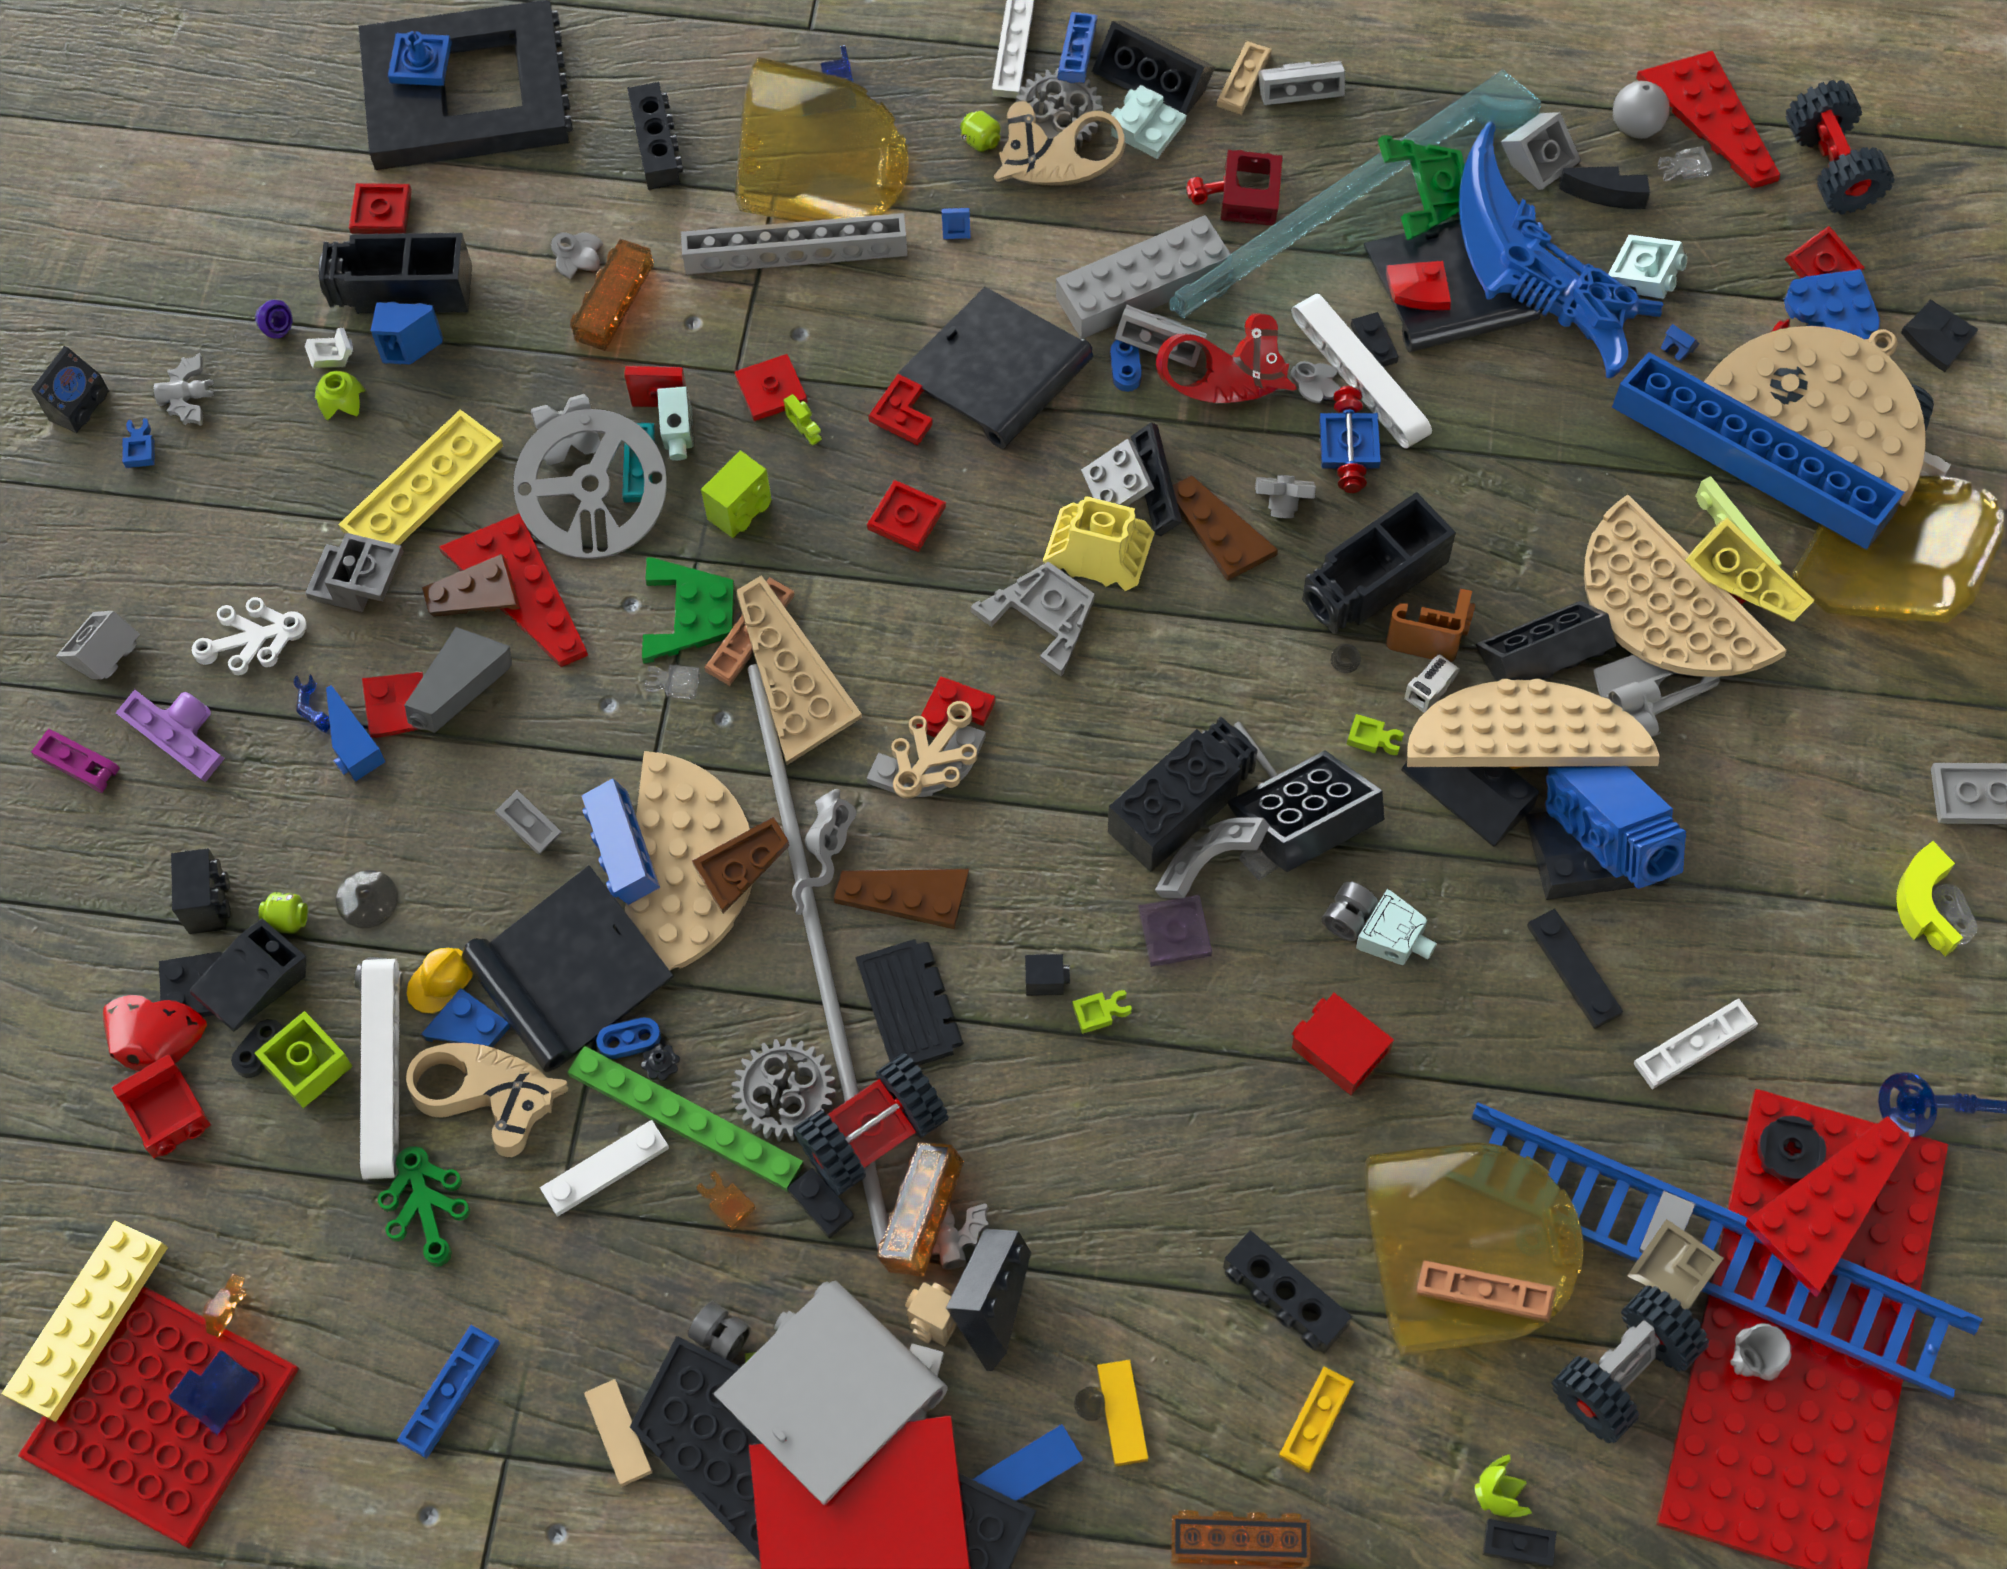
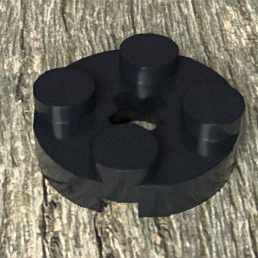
M1783 1116L1778 1118L1762 1131L1758 1139L1757 1151L1762 1169L1766 1173L1772 1174L1774 1177L1786 1182L1800 1181L1822 1165L1825 1160L1826 1144L1822 1135L1819 1136L1817 1131L1813 1129L1814 1125L1801 1117ZM1789 1142H1793L1794 1147L1800 1150V1154L1796 1153L1794 1156H1790L1783 1147L1787 1146Z

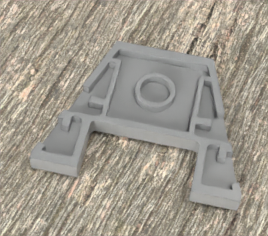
M1047 562L1018 578L1017 583L1004 590L999 589L995 591V595L983 602L979 600L971 606V613L992 627L1010 607H1014L1056 637L1040 655V662L1062 676L1092 607L1095 594L1050 562Z

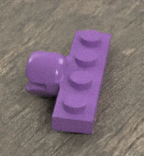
M134 690L116 711L117 715L204 782L209 779L225 759L198 738L197 732L208 719L211 711L190 693H181L168 709L162 710Z

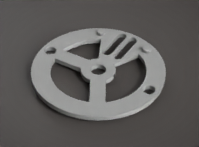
M583 409L565 413L539 428L524 446L517 461L514 474L515 501L527 528L540 542L552 550L566 556L581 559L609 557L621 553L638 543L651 530L659 518L667 491V475L663 458L648 433L638 424L620 414L599 409ZM578 433H605L590 464L579 467L569 477L537 479L543 459L557 443ZM623 441L635 452L641 462L645 486L642 500L636 512L624 525L618 527L602 500L610 490V479L607 470ZM654 472H659L662 475V480L658 484H653L649 481L650 475ZM588 476H594L599 481L597 489L591 492L584 490L582 487L583 480ZM522 484H529L532 489L530 494L523 496L519 494V487ZM574 495L581 501L568 532L562 530L549 520L543 512L538 498ZM597 510L605 511L608 544L605 552H599L597 549L595 513ZM583 511H588L591 514L593 551L588 554L583 552L580 515Z

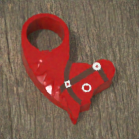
M1254 313L1247 318L1245 322L1246 337L1239 342L1233 355H1229L1203 337L1182 333L1168 338L1161 345L1156 357V369L1161 380L1178 393L1200 401L1233 403L1257 399L1274 392L1278 388L1286 390L1297 389L1287 378L1289 364L1285 363L1284 358L1278 351V324L1271 315ZM1192 340L1199 344L1205 353L1207 372L1201 381L1197 380L1189 385H1179L1169 374L1168 357L1176 345Z

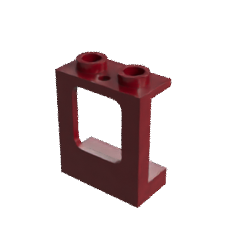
M1228 150L1225 163V181L1220 220L1275 226L1279 208L1282 155ZM1237 171L1270 175L1269 187L1264 190L1239 187L1236 184Z

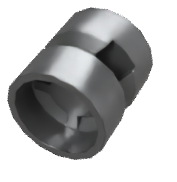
M1345 882L1336 894L1335 902L1329 905L1321 921L1334 935L1348 941H1354L1365 926L1364 920L1370 918L1378 905V900L1365 887L1354 882Z
M711 1301L696 1316L689 1329L688 1337L702 1347L711 1346L710 1351L731 1361L746 1343L751 1327L737 1317L729 1318V1312Z

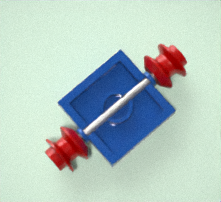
M1343 386L1333 395L1336 401L1334 410L1337 413H1320L1321 468H1339L1337 475L1341 479L1338 481V487L1347 493H1357L1367 485V480L1363 477L1366 474V468H1380L1378 413H1358L1363 408L1362 402L1359 401L1362 398V392L1353 386Z

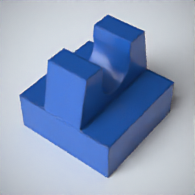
M969 208L942 209L943 239L971 238Z
M1672 324L1666 332L1667 335L1661 349L1667 353L1672 346H1678L1679 351L1675 355V359L1681 362L1690 353L1695 351L1699 343L1695 338Z

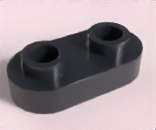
M265 1019L257 1023L234 1051L231 1063L240 1076L253 1078L265 1069L255 1055V1052L283 1029L278 1021ZM272 1030V1034L269 1037H263L264 1032ZM252 1055L249 1062H242L245 1056Z

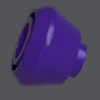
M269 300L257 309L255 322L266 336L281 338L290 331L293 315L285 302Z

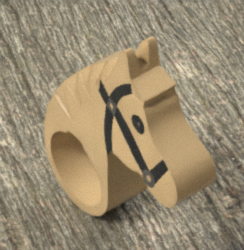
M1025 101L1016 102L1008 110L1009 139L1003 151L999 152L1002 166L994 175V179L1000 182L1014 178L1021 182L1035 185H1070L1091 180L1104 174L1121 159L1125 150V136L1118 120L1109 113L1091 111L1081 115L1058 135L1050 139L1045 135L1042 128L1036 124V115L1032 106ZM1096 121L1110 124L1118 133V144L1115 151L1108 158L1092 161L1086 158L1082 159L1079 154H1076L1077 136L1084 126Z
M447 1043L423 1050L411 1061L406 1074L407 1086L412 1101L426 1115L441 1118L485 1106L492 1107L495 1125L492 1129L494 1146L497 1153L505 1157H514L524 1150L533 1124L546 1113L552 1112L554 1098L568 1091L566 1080L546 1078L542 1072L518 1057L499 1049L471 1043ZM449 1064L459 1068L464 1074L467 1073L461 1088L449 1098L433 1100L422 1096L416 1090L420 1076L432 1066Z

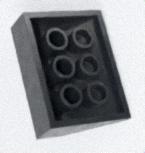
M1326 750L1228 801V806L1237 818H1264L1270 826L1259 847L1268 859L1285 872L1291 871L1385 820L1383 791Z
M1547 811L1526 814L1529 834L1546 900L1636 888L1635 883H1631L1628 877L1623 875L1615 878L1606 868H1603L1599 861L1589 851H1586L1575 837L1567 833L1564 827L1554 817H1551ZM1667 878L1660 882H1656L1651 885L1668 883L1670 878Z

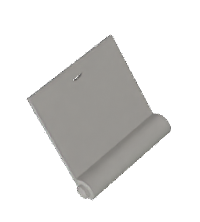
M837 1281L821 1284L815 1291L814 1297L714 1393V1396L825 1505L920 1409L927 1412L938 1405L946 1395L948 1386Z

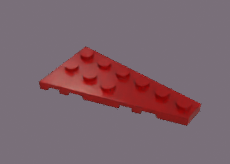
M1713 50L1638 71L1636 79L1638 81H1649L1660 86L1669 99L1672 113L1700 139L1705 138L1712 145L1711 150L1717 155H1723L1731 163L1730 168L1752 188L1779 181L1781 174Z
M520 513L439 546L441 553L447 559L449 558L460 571L502 554L508 563L520 609H499L506 615H509L517 623V626L524 633L526 632L537 642V645L560 667L588 656L587 650Z
M1887 1116L1749 1217L1745 1226L1817 1298L1912 1139Z

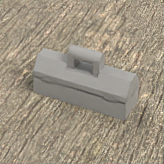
M1341 61L1319 64L1302 62L1285 64L1283 68L1260 70L1259 88L1264 105L1345 96V70Z
M1127 305L1122 314L1115 339L1157 354L1161 345L1174 335L1186 333L1206 339L1207 334L1184 326L1181 322L1156 313L1153 315ZM1192 340L1184 341L1173 348L1168 358L1195 368L1202 348Z

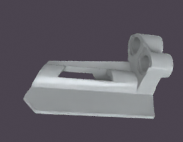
M1635 655L1593 670L1599 695L1608 698L1611 702L1621 707L1622 711L1632 715L1651 737L1661 733H1658L1659 726L1655 717L1656 714L1710 690L1720 682V677H1702L1700 683L1667 696H1661L1659 690L1660 683L1666 677L1677 673L1652 665Z

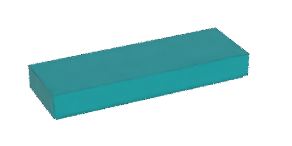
M636 423L648 433L655 443L654 423ZM624 443L623 502H641L645 486L643 468L635 452ZM653 473L649 477L651 483H653Z

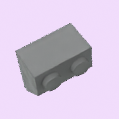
M1560 112L1540 113L1501 141L1511 166L1538 190H1542L1559 178L1563 168H1572L1581 162Z
M114 611L93 612L56 657L91 679H107L116 671L118 660L122 656H127L137 644L135 640L140 634Z

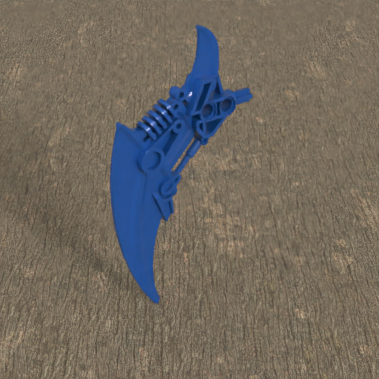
M1489 122L1480 132L1467 157L1461 179L1459 198L1460 222L1466 251L1475 274L1485 291L1486 298L1492 299L1501 292L1512 293L1511 297L1514 299L1518 295L1520 296L1519 302L1522 304L1527 299L1526 306L1529 308L1536 304L1534 308L1536 312L1543 308V316L1546 317L1549 312L1558 316V322L1562 326L1569 327L1574 322L1587 339L1595 342L1605 364L1606 377L1613 378L1622 370L1628 359V345L1622 329L1623 323L1627 318L1633 319L1636 314L1660 317L1662 315L1663 302L1639 299L1637 293L1632 288L1622 285L1602 269L1594 268L1591 264L1584 265L1575 257L1567 255L1550 242L1551 235L1543 230L1542 223L1535 220V206H1530L1524 199L1518 204L1506 187L1494 155L1493 136L1496 127L1493 122ZM1545 249H1549L1551 252H1553L1555 255L1561 258L1564 261V263Z

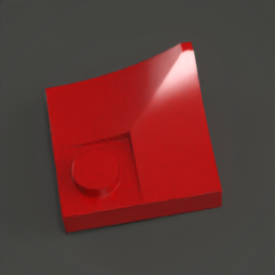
M1443 261L1387 265L1386 275L1394 303L1425 310L1451 309V298Z
M423 672L362 678L368 731L371 738L418 730L407 722L404 705L423 678Z

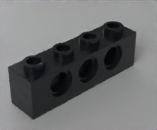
M659 82L627 87L648 190L679 185L678 173L683 172L681 157H675L674 151H679L676 134L670 135L669 131L674 129L672 114H666L665 109L670 108L667 92L661 93Z
M1251 1230L1224 1258L1223 1268L1226 1270L1224 1272L1225 1275L1234 1284H1243L1250 1290V1296L1257 1304L1262 1307L1267 1305L1277 1313L1275 1317L1283 1326L1288 1329L1293 1327L1302 1335L1301 1340L1314 1351L1319 1349L1325 1354L1350 1325L1351 1314ZM1263 1267L1268 1272V1276L1256 1278L1251 1273V1269ZM1281 1288H1287L1293 1293L1294 1297L1290 1300H1283L1278 1297L1276 1291ZM1313 1310L1318 1314L1319 1320L1315 1322L1306 1321L1302 1316V1312Z

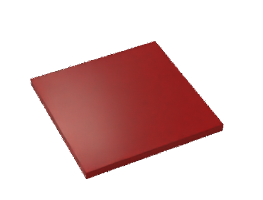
M951 1416L907 1422L825 1505L763 1444L749 1445L761 1569H971Z

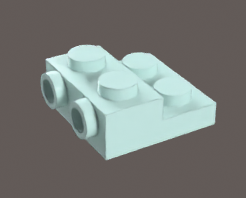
M1140 85L1136 91L1131 89L1127 93L1123 108H1116L1111 115L1120 123L1125 136V143L1158 159L1185 124L1186 115L1163 104L1162 95ZM1111 126V136L1118 139L1117 131Z
M1629 235L1609 275L1624 286L1636 287L1637 295L1664 299L1668 291H1674L1677 281L1676 274L1678 270L1684 271L1686 268L1687 255L1684 254L1682 242Z

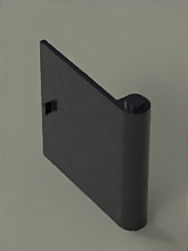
M1460 219L1439 224L1412 240L1407 241L1405 233L1364 243V248L1402 321L1403 341L1407 351L1410 353L1537 321L1544 310L1541 308L1539 312L1534 311L1536 304L1529 308L1526 306L1527 299L1522 304L1519 302V295L1514 299L1511 297L1512 293L1508 292L1498 293L1492 299L1486 298L1485 291L1475 274L1466 251ZM1443 261L1451 298L1450 310L1416 309L1394 303L1386 275L1387 265Z
M984 287L897 374L921 384L923 392L983 426L988 440L996 447L1004 449L1093 359V348L1087 340L1075 337L991 289Z
M590 865L491 942L487 939L479 938L470 940L465 944L461 955L466 965L545 1072L553 1071L582 1050L584 1046H587L596 1039L604 1027L615 1024L674 977Z

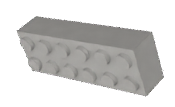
M1206 215L1056 278V299L1080 338L1084 339L1119 324L1127 305L1147 312L1230 276L1232 255Z

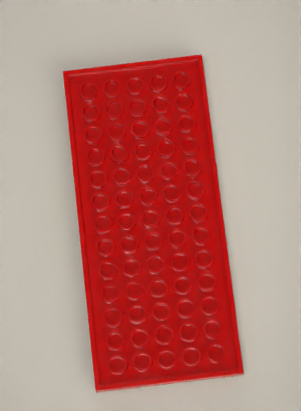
M1755 1089L1752 1095L1727 1209L1749 1218L1797 1183L1780 1180L1772 1174L1766 1173L1761 1167V1160L1757 1151L1758 1139L1762 1131L1778 1118L1797 1116L1813 1124V1129L1817 1131L1819 1136L1822 1135L1826 1144L1824 1162L1877 1123ZM1905 1132L1912 1139L1841 1258L1920 1291L1949 1144ZM1789 1142L1787 1146L1783 1147L1790 1156H1794L1796 1153L1800 1154V1150L1794 1147L1793 1142ZM1724 1227L1717 1254L1724 1259L1711 1278V1283L1720 1287L1742 1235ZM1754 1241L1734 1290V1293L1752 1301L1772 1254L1765 1245ZM1784 1264L1781 1267L1766 1307L1785 1315L1798 1279ZM1830 1275L1817 1298L1809 1291L1798 1321L1817 1329L1837 1276ZM1850 1283L1830 1335L1848 1343L1850 1342L1870 1290ZM1708 1294L1700 1328L1705 1330L1709 1344L1704 1352L1692 1363L1656 1525L1796 1569H1867L1903 1379ZM1883 1296L1863 1347L1864 1350L1880 1357L1883 1356L1902 1304ZM1916 1311L1896 1364L1905 1368ZM1757 1324H1769L1782 1330L1787 1340L1790 1341V1360L1781 1370L1780 1374L1772 1381L1735 1373L1734 1366L1731 1365L1730 1361L1733 1359L1736 1336L1741 1330L1752 1328Z

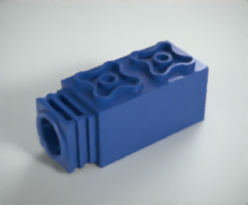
M1548 766V775L1546 777L1548 790L1545 802L1548 814L1554 817L1567 833L1575 837L1582 847L1589 851L1599 861L1600 865L1606 868L1615 878L1624 875L1628 877L1631 883H1635L1637 889L1683 872L1686 831L1680 828L1678 823L1673 822V808L1629 767Z

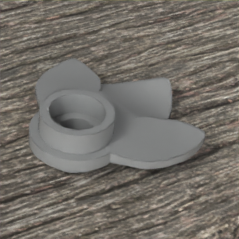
M582 232L576 235L559 233L553 237L551 250L557 257L556 267L562 275L571 279L577 269L586 271L600 270V260L596 250L602 247L603 242L597 236ZM561 243H567V244H569L570 246H569V247H563V246L561 245Z
M1301 361L1291 369V380L1299 386L1301 395L1311 402L1320 403L1322 398L1333 400L1334 393L1340 389L1339 385L1332 379L1338 372V369L1324 363L1314 365L1308 361Z

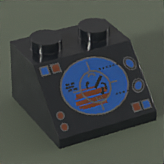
M65 346L31 388L48 420L75 433H78L81 427L89 421L93 411L105 400L109 392L102 376Z

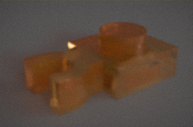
M713 1171L709 1175L716 1182L715 1187L706 1189L700 1183L696 1186V1189L703 1197L713 1200L709 1204L710 1210L733 1231L756 1208L733 1183L725 1188L721 1177Z
M232 1274L225 1289L221 1288L215 1298L207 1302L203 1311L207 1334L219 1337L235 1314L236 1304L246 1294V1289L241 1288L245 1283L244 1277Z

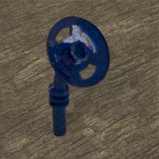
M1900 1072L1888 1077L1882 1084L1878 1096L1879 1110L1883 1119L1887 1116L1891 1118L1903 1131L1909 1132V1137L1922 1135L1931 1129L1937 1117V1108H1954L1955 1112L1962 1110L1963 1113H1967L1969 1110L1972 1114L1976 1111L2007 1114V1101L1977 1098L1975 1094H1971L1969 1097V1094L1966 1093L1963 1096L1961 1093H1956L1955 1096L1935 1095L1924 1079L1909 1072ZM1904 1080H1910V1081L1916 1082V1083L1919 1084L1923 1089H1921L1919 1086L1914 1085V1084H1906V1082H1905ZM1893 1087H1895L1900 1092L1897 1095V1107L1891 1108L1890 1095ZM1927 1108H1931L1930 1115L1926 1120L1924 1114ZM1915 1113V1117H1911V1116L1907 1115V1114ZM1900 1117L1909 1123H1916V1127H1908L1902 1124L1898 1118Z

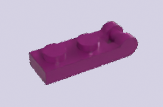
M49 728L31 751L36 759L89 785L99 793H103L108 786L106 783L111 776H115L120 770V767L113 761ZM95 766L101 768L96 776L91 774Z

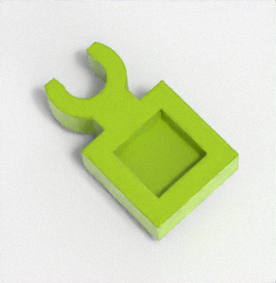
M794 394L785 398L786 416L798 431L805 435L812 446L821 441L822 438L818 434L821 430L810 419L812 413L808 405L804 401L799 402Z
M1356 714L1347 745L1375 754L1379 746L1383 747L1390 755H1398L1400 746L1393 745L1390 741L1397 740L1402 742L1404 733L1397 729L1385 731L1383 730L1385 722Z
M1117 991L1107 1000H1105L1103 992L1072 1001L1082 1034L1112 1025L1113 1020L1111 1016L1113 1015L1118 1017L1130 1015L1132 1013L1131 1005L1126 1007H1119L1117 1005L1118 1001L1126 999V991Z

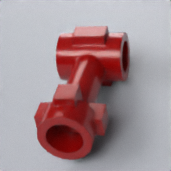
M1223 176V181L1204 184L1200 177L1191 178L1186 186L1188 199H1191L1193 204L1200 205L1207 201L1209 194L1224 192L1225 176ZM1236 177V184L1239 186V180Z

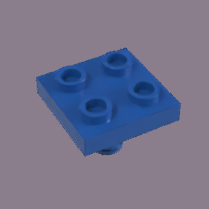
M413 31L407 34L396 33L388 73L389 82L393 84L444 86L452 43L450 36L425 35L416 31V34Z

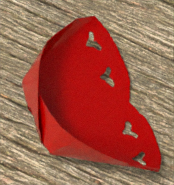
M128 995L111 1001L103 1008V1024L110 1056L123 1066L136 1071L146 1068L168 1054L175 1062H178L198 1042L207 1026L205 1019L194 1009L183 1003L171 1000L152 1003L143 996ZM128 1004L132 1006L139 1005V1007L130 1011ZM118 1006L112 1014L108 1012L109 1009ZM163 1009H166V1010H168L169 1012H171V1011H176V1012H175V1013H172L170 1016H167V1014H166L165 1012H163ZM186 1017H190L191 1021L196 1022L197 1025H188ZM130 1054L136 1055L139 1063L130 1062L127 1056Z

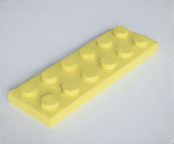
M459 410L339 523L341 531L345 534L350 533L401 545L503 447L502 440L465 412Z
M114 1221L2 1394L56 1422L168 1247L152 1237Z

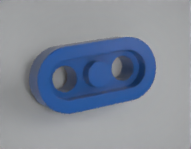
M1115 340L1110 350L1113 383L1121 391H1133L1141 383L1139 347ZM1124 372H1130L1131 374L1125 375V374H1123V373H1124Z
M638 1018L604 1027L597 1036V1046L603 1056L609 1059H618L652 1050L656 1044H659L661 1033L654 1020ZM648 1033L651 1036L648 1040L643 1041L640 1040L641 1035ZM612 1041L620 1042L615 1048L609 1047Z

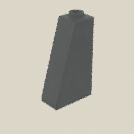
M456 627L405 703L407 722L417 729H425L433 733L437 732L510 669L512 665L510 646Z

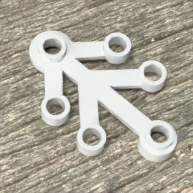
M254 597L246 603L249 615L254 618L262 617L273 623L272 625L262 627L237 615L233 607L225 605L217 611L220 623L225 626L231 625L244 632L214 641L208 638H200L194 642L192 654L198 663L207 665L217 659L218 652L246 645L240 655H234L228 661V666L234 675H243L247 672L248 664L257 651V657L261 665L272 667L276 664L277 656L289 640H298L304 635L307 627L306 620L298 612H287L285 614L276 612L266 607L262 599ZM255 605H260L259 609L252 610ZM226 613H231L228 618H223ZM295 622L293 626L287 627L288 624ZM275 637L270 647L260 649L266 639ZM203 647H207L206 650H204V651H199V650L202 649ZM265 655H272L270 659L263 660ZM236 663H243L239 668H234Z

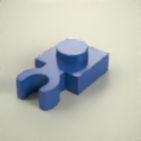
M146 418L143 419V425L139 429H135L132 420L127 421L126 428L131 437L123 438L122 462L125 468L155 465V441L152 435H150L151 426Z

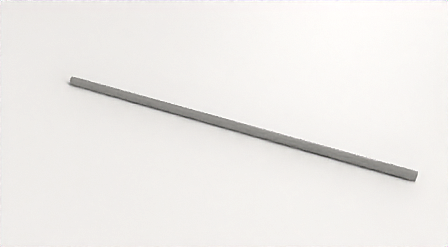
M754 664L749 666L747 670L783 830L790 845L788 852L796 883L800 879L810 878L778 734L758 666ZM805 887L801 892V899L804 904L802 914L843 1097L846 1102L858 1094L859 1090L813 888ZM874 1161L864 1168L866 1177L862 1181L880 1261L889 1262L895 1260L896 1256L881 1254L890 1227ZM892 1236L886 1249L889 1251H895L892 1244Z

